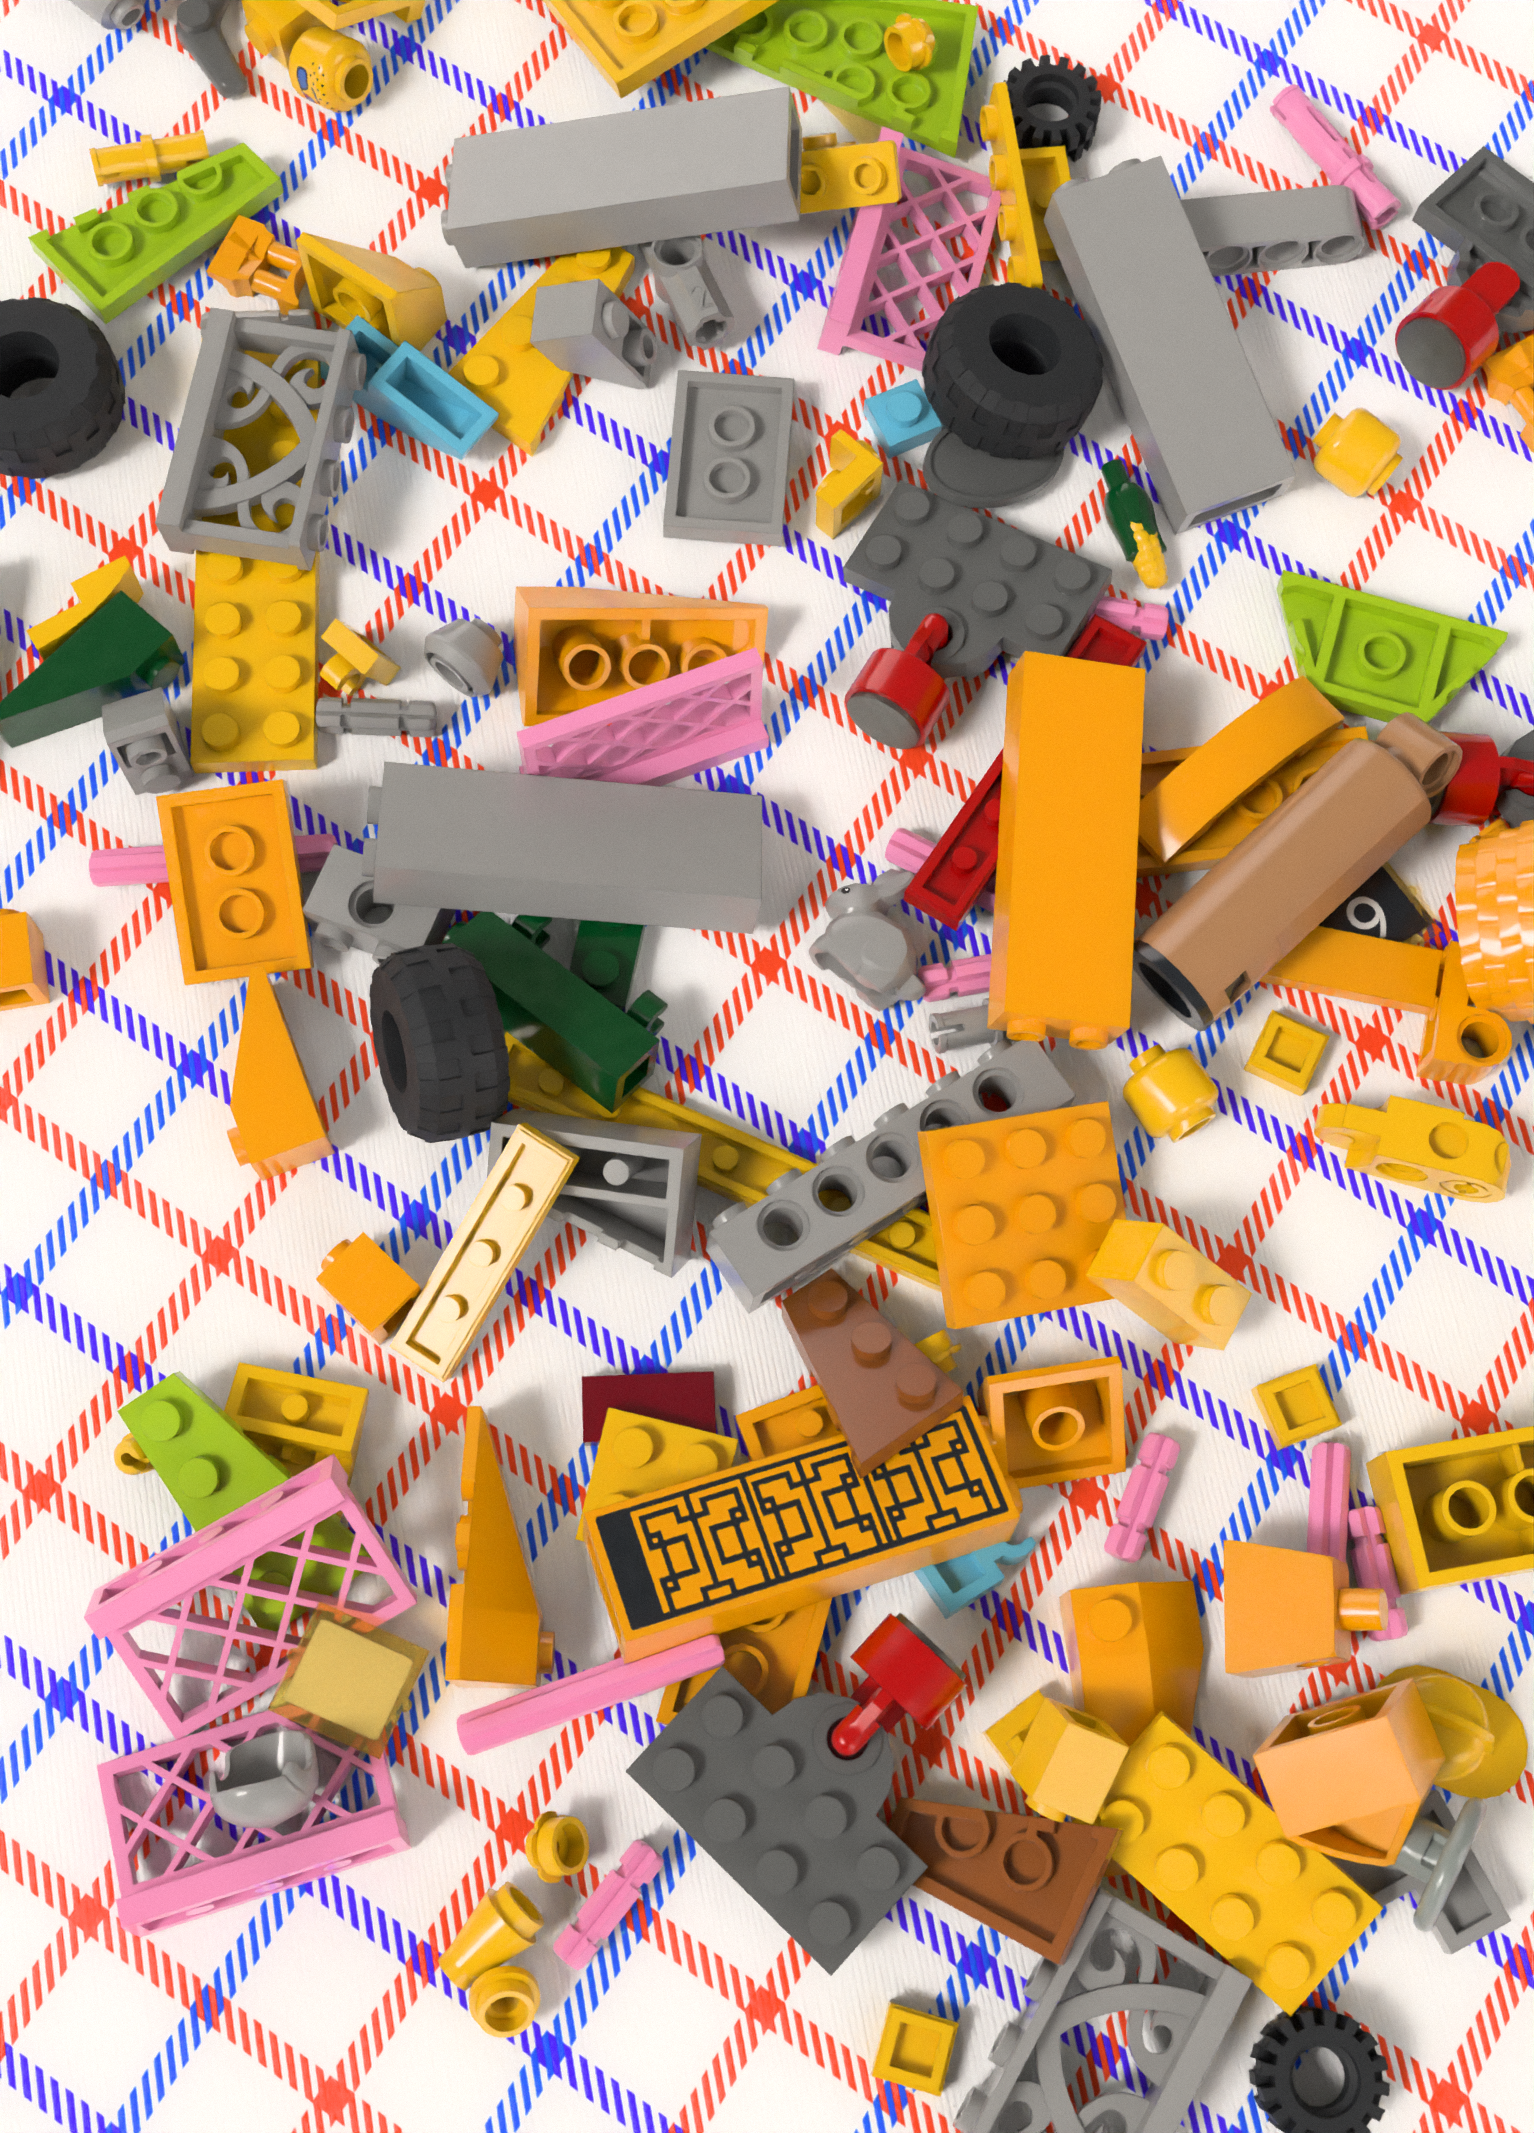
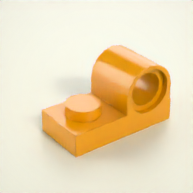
M1451 940L1442 951L1434 1008L1430 1014L1425 1015L1416 1077L1439 1082L1446 1081L1459 1085H1472L1482 1081L1509 1055L1512 1047V1033L1507 1023L1498 1014L1485 1009L1471 1007L1474 1002H1472L1467 991L1458 941ZM1461 1037L1475 1040L1481 1046L1484 1058L1470 1055L1464 1049Z

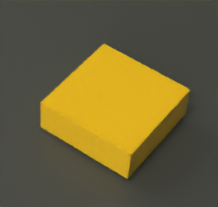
M1272 1010L1262 1027L1243 1070L1301 1097L1307 1089L1330 1036Z
M1316 1364L1262 1383L1251 1389L1277 1451L1337 1429L1342 1425Z
M889 2001L870 2073L871 2076L941 2097L959 2023Z

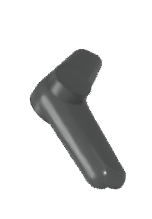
M186 0L177 9L176 34L180 45L191 54L221 96L224 98H234L236 95L245 93L248 88L247 80L221 30V21L231 0Z

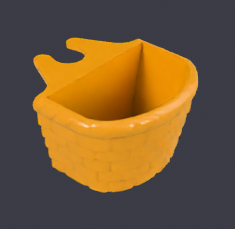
M1534 820L1522 821L1520 827L1501 830L1499 834L1481 836L1478 842L1459 845L1455 866V897L1461 962L1467 991L1472 1002L1475 1003L1478 1009H1485L1498 1014L1502 1019L1507 1018L1510 1022L1528 1020L1531 1024H1534Z

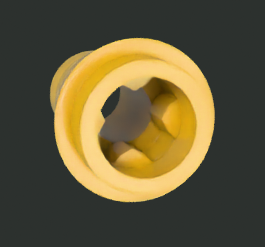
M505 1882L497 1891L488 1889L450 1947L438 1958L439 1965L446 1976L458 1988L467 1991L481 1974L501 1966L536 1943L535 1933L544 1925V1919L534 1903L516 1885Z

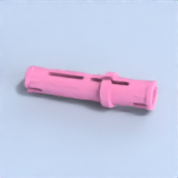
M1292 84L1284 88L1272 101L1274 105L1270 106V113L1284 125L1296 142L1324 171L1331 181L1330 185H1344L1351 188L1354 193L1357 210L1371 229H1380L1389 223L1398 213L1396 209L1401 207V202L1377 178V175L1373 172L1374 166L1371 160L1364 154L1358 155L1347 144L1341 134L1312 104L1299 85Z

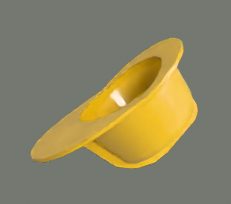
M1421 1665L1396 1669L1378 1683L1375 1689L1410 1678L1414 1679L1446 1757L1434 1785L1459 1796L1486 1799L1502 1795L1518 1782L1526 1767L1528 1742L1521 1720L1511 1706L1500 1697L1453 1674Z

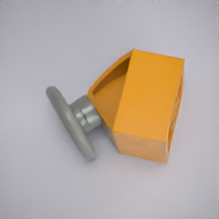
M1410 1678L1284 1716L1254 1753L1253 1758L1285 1838L1311 1850L1340 1859L1383 1867L1395 1864L1394 1867L1427 1883L1414 1913L1413 1923L1419 1931L1428 1932L1432 1930L1486 1815L1487 1807L1481 1798L1472 1797L1468 1799L1451 1832L1419 1815L1446 1757L1414 1679Z

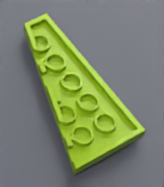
M779 0L704 48L875 124L903 133L909 139L955 158L978 6L941 0ZM908 13L912 19H923L928 23L934 34L935 48L932 51L931 62L921 70L911 69L907 72H902L893 65L887 55L884 45V34L888 27L896 24V18L900 14Z

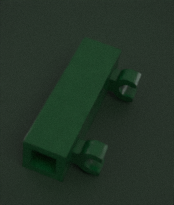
M480 911L468 923L461 921L454 925L446 934L442 943H453L457 947L470 951L475 955V959L481 962L489 983L493 987L504 1030L609 1112H615L654 1074L660 1042L656 1035L664 1027L665 1023L658 1016L667 1009L668 1004L648 989L633 1002L625 1014L542 950L549 942L551 936L543 929L552 922L553 917L518 915L510 926L495 913Z

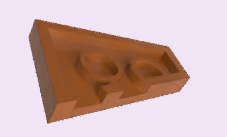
M829 1269L781 1301L782 1319L810 1377H815L828 1403L827 1412L836 1430H841L851 1451V1461L860 1479L963 1406L964 1391L834 1269Z
M905 1797L900 1798L888 1824V1827L928 1865V1868L912 1884L913 1886L1058 1965L1065 1964L1123 1833V1830L1116 1828L1057 1822L1048 1818L1023 1816Z

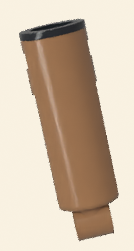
M1410 712L1400 714L1391 720L1380 732L1375 742L1355 738L1345 744L1134 940V971L1150 991L1174 1015L1199 1032L1205 1031L1430 821L1431 804L1428 798L1435 796L1443 790L1456 774L1462 761L1463 751L1461 747Z

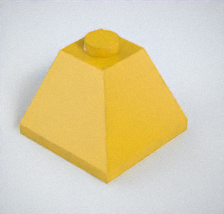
M305 232L296 239L314 311L341 328L345 329L359 315L398 347L404 341H407L418 351H421L447 321L442 286L426 269L421 267L414 269L395 256Z

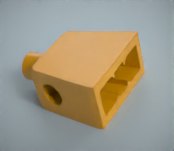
M1223 1540L1225 1673L1242 1678H1257L1345 1663L1350 1661L1351 1631H1385L1387 1629L1388 1602L1385 1590L1383 1588H1349L1347 1563L1326 1555L1236 1540Z

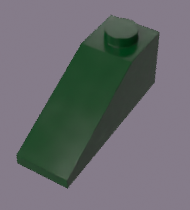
M122 590L119 591L0 702L1 738L11 748L100 718L102 717L101 706L156 688L162 687V689H165L174 681L180 667L185 663L173 634Z

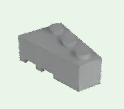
M515 1108L491 1122L487 1178L518 1124L526 1122L581 1157L549 1210L547 1217L559 1223L564 1220L599 1237L597 1242L615 1251L621 1248L655 1265L654 1270L670 1278H673L690 1260L702 1134Z

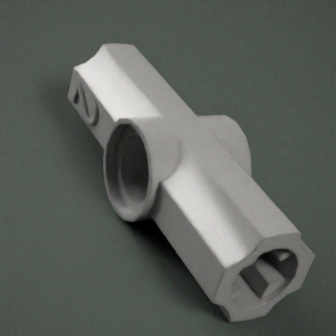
M699 235L638 244L654 275L656 293L663 302L669 305L688 345L701 347L703 351L721 345L724 338L735 330V320L704 259L702 239Z

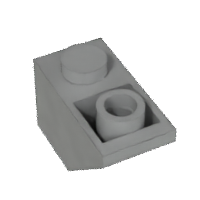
M600 279L537 287L530 343L560 370L635 389L649 387L651 364L654 363L657 353L655 334Z
M162 687L101 706L103 733L106 743L135 795L145 792L152 794L167 792L178 786L180 781L195 777L175 714Z

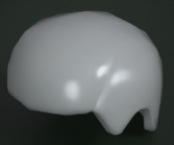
M283 1730L253 1738L227 1751L223 1779L220 1780L216 1771H212L209 1774L210 1799L215 1812L223 1820L240 1827L273 1828L303 1811L319 1786V1766L312 1737L303 1730Z

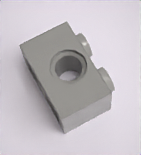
M336 844L333 845L303 908L312 932H314V937L319 942L342 952H348L350 947H354L373 954V961L379 965L391 953L413 947L442 943L456 909L373 903L374 877L362 876L363 855ZM376 907H388L393 910L391 916L382 923L369 924L363 921L365 915Z

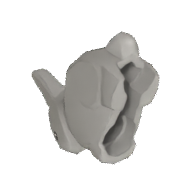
M890 869L880 874L871 885L853 883L834 891L824 904L828 915L833 921L829 923L825 933L819 936L808 950L812 962L822 971L830 969L840 979L855 988L856 994L861 1000L879 1012L893 1005L898 1000H919L926 992L924 981L917 977L918 958L909 930L887 917L890 908L904 898L906 888L915 877L911 871L901 873L900 871Z

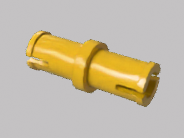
M203 130L152 139L151 134L140 135V142L95 149V147L89 148L98 187H102L105 184L146 177L150 178L151 183L162 181L161 175L176 173L209 158Z

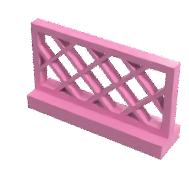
M882 126L877 142L893 140L897 146L902 197L899 200L901 204L895 206V203L856 208L817 349L839 356L842 347L846 346L922 371L926 352L916 337L935 329L941 316L945 313L929 289L950 281L961 297L970 292L971 289L979 287L1001 204L1000 191H992L989 176L901 147L904 134ZM904 170L926 176L934 190L914 198L902 179ZM967 190L987 197L986 209L968 216L955 195ZM942 201L953 218L954 223L935 231L922 209ZM909 215L922 237L901 245L889 225L891 222ZM981 225L980 232L978 233L975 227ZM962 233L973 250L974 255L955 263L942 242ZM885 244L888 251L882 254L883 246ZM929 248L942 270L922 278L909 256ZM896 262L909 284L888 293L876 272ZM969 272L968 278H967V281H966V279L964 278V276H963L962 274H965V273ZM872 292L876 299L868 302L870 294ZM916 295L930 317L909 326L896 304ZM883 310L896 333L883 338L862 331L863 319Z
M757 648L743 651L516 732L522 766H519L520 774L662 786L768 748L769 735L761 719L763 662Z
M334 1454L94 1590L84 1619L98 1640L107 1636L176 1740L294 1674L310 1640L286 1634L294 1604L334 1612L332 1623L359 1635L365 1634L417 1604L418 1595L348 1487V1475ZM340 1510L355 1531L350 1553L310 1544L315 1524ZM305 1531L302 1542L289 1540ZM361 1543H363L371 1558L358 1555ZM268 1551L297 1556L298 1559L290 1587L250 1579L254 1559ZM306 1559L346 1567L338 1598L298 1589ZM245 1565L242 1577L229 1574ZM354 1569L384 1576L394 1592L393 1595L374 1606L346 1600ZM208 1585L238 1591L230 1621L189 1613L194 1593ZM245 1593L286 1602L278 1632L238 1623ZM184 1600L182 1611L170 1609L171 1606ZM342 1614L353 1617L340 1624ZM147 1620L177 1626L170 1656L141 1650L129 1633V1630ZM185 1628L226 1637L218 1666L177 1657ZM233 1638L274 1647L269 1666L255 1674L226 1668ZM282 1649L293 1651L279 1659ZM154 1669L166 1671L163 1682ZM173 1673L214 1681L209 1700L183 1713L168 1691ZM221 1683L233 1685L232 1687L219 1693Z
M290 1703L96 1765L121 1898L116 1899L121 1928L141 1938L412 1849L406 1823L400 1815L381 1732L377 1740H372L357 1733L348 1750L345 1751L317 1735L325 1718ZM312 1716L306 1728L294 1723L295 1721ZM281 1726L287 1730L305 1731L312 1737L314 1745L342 1759L321 1796L314 1793L311 1802L316 1805L300 1831L283 1836L271 1828H246L233 1852L217 1858L196 1848L197 1843L216 1813L210 1799V1794L182 1779L197 1753L216 1748L226 1754L227 1751L233 1748L227 1745V1743L245 1738L243 1742L262 1736L264 1731ZM365 1743L367 1744L371 1764L358 1758ZM177 1760L170 1772L158 1766ZM354 1766L375 1778L381 1804L350 1813L332 1803V1800L350 1769ZM148 1769L164 1778L165 1781L142 1817L123 1806L118 1778ZM177 1786L206 1802L184 1840L155 1824ZM326 1811L340 1817L319 1824ZM126 1818L138 1824L131 1837H129ZM150 1831L179 1847L163 1875L138 1883L134 1857ZM259 1832L272 1839L251 1846ZM190 1855L204 1861L183 1868Z

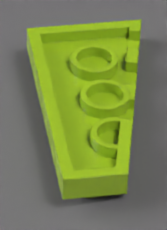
M243 142L177 171L176 181L160 188H150L149 185H145L127 193L129 201L101 214L97 212L96 208H93L73 217L76 225L51 236L48 230L45 229L29 236L28 239L33 251L106 325L225 237L238 214L247 218L252 217L283 194L284 190L280 177Z
M181 1371L172 1373L117 1411L196 1532L292 1478L290 1476L291 1472L272 1455L268 1456L243 1433L244 1429ZM333 1514L315 1524L310 1544L350 1553L355 1535L340 1522L341 1518L337 1514ZM305 1531L289 1540L302 1542ZM361 1543L358 1555L371 1558L363 1543ZM268 1551L254 1559L250 1579L290 1587L298 1557ZM306 1559L298 1589L330 1596L341 1588L346 1567ZM245 1565L229 1574L242 1577ZM354 1569L352 1580L364 1571ZM245 1593L243 1605L258 1628L276 1632L279 1630L286 1602ZM294 1604L289 1623L311 1609V1607Z

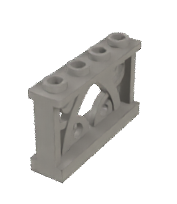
M210 308L155 521L170 551L193 555L194 550L296 565L298 569L311 571L316 551L322 552L327 543L328 518L325 515L328 498H335L340 488L341 464L338 461L341 444H348L353 434L354 411L350 406L354 390L361 391L366 379V356L359 353L352 330L339 329L338 332L245 319L236 317L233 310ZM247 350L280 356L272 368H269L262 362L244 353ZM304 359L325 362L330 367L326 383L316 389L310 388L306 384L308 379L315 374L313 368L297 372L290 380V383H287L284 377L293 365ZM255 388L259 390L253 401L246 407L234 408L231 406L234 393L244 392L250 401L255 393ZM273 401L290 420L301 442L278 463L251 477L247 463L239 450L223 440L225 430L240 428L254 422L267 410ZM319 409L317 421L315 422L309 410ZM223 462L232 464L236 469L237 483L231 485V478L228 472L222 478H213L216 465ZM303 478L301 487L295 485V483ZM261 503L266 515L272 521L278 523L275 517V511L278 506L291 504L295 506L292 524L279 533L262 531L253 523L251 507ZM237 511L241 527L204 522L202 519L203 517L223 515Z
M1098 1887L1065 1964L1058 1965L1042 1956L1035 1965L1023 1990V1994L1031 1999L1018 2025L1008 2020L1001 2029L988 2056V2060L996 2064V2067L983 2091L975 2086L969 2090L955 2116L953 2127L960 2130L961 2133H999L998 2123L1003 2111L1011 2103L1021 2101L1025 2102L1031 2111L1029 2123L1022 2129L1017 2130L1021 2133H1039L1050 2122H1052L1056 2133H1085L1084 2129L1088 2124L1108 2110H1116L1121 2113L1125 2120L1124 2133H1176L1253 1980L1196 1947L1115 1897L1107 1890ZM1119 1928L1132 1936L1140 1956V1968L1136 1983H1123L1126 1973L1125 1964L1119 1952L1112 1948L1114 1953L1113 1962L1108 1969L1098 1970L1090 1963V1947L1094 1938L1100 1932L1106 1929ZM1155 1945L1206 1976L1198 1993L1184 1988L1153 1983L1156 1969ZM1074 1972L1077 1980L1088 1991L1076 1994L1057 2003ZM1129 2010L1126 2024L1128 2047L1135 2064L1152 2083L1144 2098L1127 2092L1105 2093L1089 2100L1075 2113L1063 2074L1060 2035L1092 2018ZM1146 2010H1156L1150 2023L1151 2031L1159 2025L1166 2026L1170 2030L1171 2042L1163 2052H1150L1144 2045L1142 2030ZM1033 2048L1039 2084L1029 2080H1017ZM1101 2123L1097 2126L1093 2133H1103L1104 2124Z

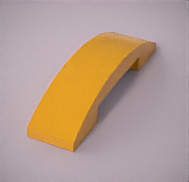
M1304 675L1282 686L1209 739L1140 801L1138 841L1164 867L1209 831L1217 817L1291 758L1296 756L1299 759L1343 724L1345 717Z

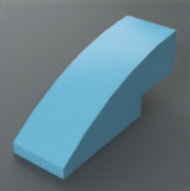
M359 315L345 328V330H352L359 353L365 354L367 361L366 379L363 389L361 391L354 390L352 400L386 423L438 451L462 460L498 419L499 413L407 341H404L398 347ZM321 362V378L326 381L330 367L325 362Z

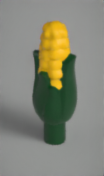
M1121 459L1111 460L1101 467L1103 478L1109 490L1104 498L1106 521L1123 551L1126 562L1133 564L1134 570L1138 573V577L1148 589H1159L1168 581L1167 566L1163 554L1167 551V547L1162 540L1156 523L1153 504L1146 491L1137 483L1130 481L1123 461Z

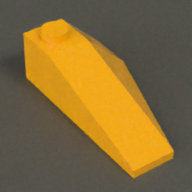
M515 586L513 647L522 723L524 726H535L755 647L758 650L764 667L768 607L764 604L584 587Z
M468 1406L461 1473L462 1501H468L467 1515L460 1516L455 1536L458 1570L464 1571V1583L451 1584L445 1680L459 1688L534 1689L541 1686V1673L553 1674L555 1632L543 1631V1615L488 1417L482 1406Z
M1193 1581L1133 1582L1071 1589L1061 1595L1059 1602L1075 1709L1105 1721L1129 1747L1161 1710L1191 1736L1204 1653ZM1111 1858L1103 1877L1130 1873Z

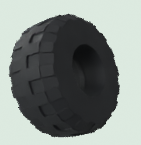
M1011 282L998 286L990 284L971 289L970 292L961 297L958 296L949 304L933 331L922 364L924 392L929 404L936 411L938 418L950 433L956 434L963 440L965 445L974 450L990 453L992 457L1001 459L1017 457L1018 460L1039 458L1051 452L1055 453L1065 447L1070 439L1077 435L1096 403L1103 383L1102 370L1104 364L1102 354L1085 320H1081L1076 315L1073 307L1064 300L1060 301L1049 295L1050 292L1038 287H1025L1021 283Z
M28 297V299L12 298L0 301V474L11 477L39 479L48 478L60 473H68L79 468L80 465L89 459L96 457L107 446L106 444L118 430L122 421V411L125 404V387L118 361L103 332L93 320H89L80 310L68 304L51 301L48 298ZM38 378H54L52 384L39 394L27 398H10L13 391L26 382Z
M453 943L424 945L391 953L373 971L369 997L373 1042L379 1063L380 1075L389 1098L388 1101L398 1119V1123L403 1130L407 1131V1134L423 1139L427 1143L465 1138L490 1130L491 1122L501 1117L507 1109L510 1076L508 1048L505 1041L501 1013H499L493 987L489 983L484 967L480 961L475 959L473 953L457 947Z

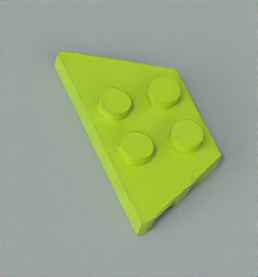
M1283 570L1276 588L1298 677L1304 675L1335 708L1387 723L1400 714L1410 712L1430 724L1499 652L1508 635V632L1286 570Z

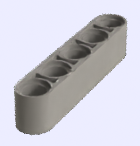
M1344 185L1180 200L1212 277L1340 264L1357 256L1365 244L1354 193L1351 188Z

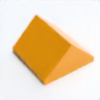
M1119 1356L985 1377L976 1393L980 1415L988 1417L992 1439L997 1441L998 1446L993 1452L1003 1476L1011 1475L1019 1489L1126 1472L1122 1362Z

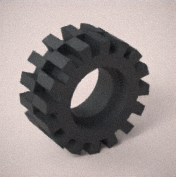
M1040 55L1039 66H1035L1031 58L1022 61L1021 71L1014 67L1008 73L1007 81L1004 80L1007 83L1019 149L1065 146L1067 157L1069 156L1073 162H1076L1082 158L1083 149L1088 151L1091 147L1097 128L1102 96L1101 90L1096 91V79L1093 75L1084 79L1086 68L1080 63L1073 70L1068 69L1069 58L1062 56L1059 58L1058 65L1050 64V55ZM1037 104H1052L1063 109L1069 117L1058 121L1042 120L1030 113L1028 108Z
M1313 2006L1300 2007V2010L1295 2011L1292 2016L1284 2011L1277 2015L1279 2018L1277 2023L1274 2025L1267 2023L1260 2032L1264 2036L1260 2047L1253 2044L1250 2057L1256 2059L1255 2070H1249L1250 2084L1256 2086L1258 2092L1254 2099L1259 2109L1265 2111L1269 2116L1267 2120L1284 2133H1371L1367 2125L1372 2119L1380 2122L1385 2112V2109L1379 2107L1381 2095L1389 2097L1390 2083L1382 2079V2071L1389 2070L1385 2056L1377 2054L1374 2047L1378 2043L1372 2034L1363 2031L1359 2027L1360 2023L1348 2016ZM1314 2047H1325L1331 2050L1339 2058L1344 2069V2086L1340 2095L1333 2102L1324 2106H1312L1304 2102L1296 2092L1293 2084V2068L1296 2060L1303 2052Z

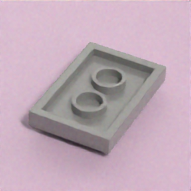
M678 370L663 519V538L770 546L782 545L794 378Z

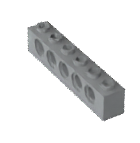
M1009 1039L998 1042L978 1058L977 1062L980 1066L962 1077L957 1071L946 1074L926 1090L925 1093L928 1098L910 1109L905 1103L892 1107L873 1123L876 1130L857 1142L852 1135L840 1139L821 1154L820 1159L822 1163L803 1175L798 1168L790 1170L767 1187L766 1191L769 1196L749 1208L744 1202H739L718 1215L711 1223L714 1230L709 1233L705 1250L747 1313L750 1314L852 1250L866 1239L871 1238L895 1223L911 1210L928 1202L917 1132L925 1131L926 1127L932 1124L949 1127L1070 1106L1077 1095L1040 1044L1035 1041L1021 1040L1012 1045ZM990 1092L1000 1096L1004 1100L1007 1110L994 1112L987 1109L980 1102L978 1094ZM882 1156L893 1158L901 1165L904 1175L897 1178L885 1177L876 1171L872 1160ZM827 1189L841 1191L849 1199L851 1208L842 1212L831 1211L821 1203L818 1194ZM774 1222L785 1223L795 1231L797 1241L787 1246L776 1245L766 1237L763 1228Z

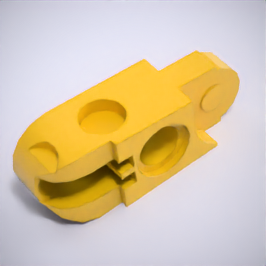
M1390 1095L1382 1106L1372 1109L1349 1103L1347 1105L1329 1103L1319 1107L1314 1135L1330 1143L1331 1146L1348 1150L1344 1168L1470 1202L1492 1203L1499 1202L1505 1198L1511 1168L1509 1145L1500 1131L1487 1124L1464 1119V1112Z

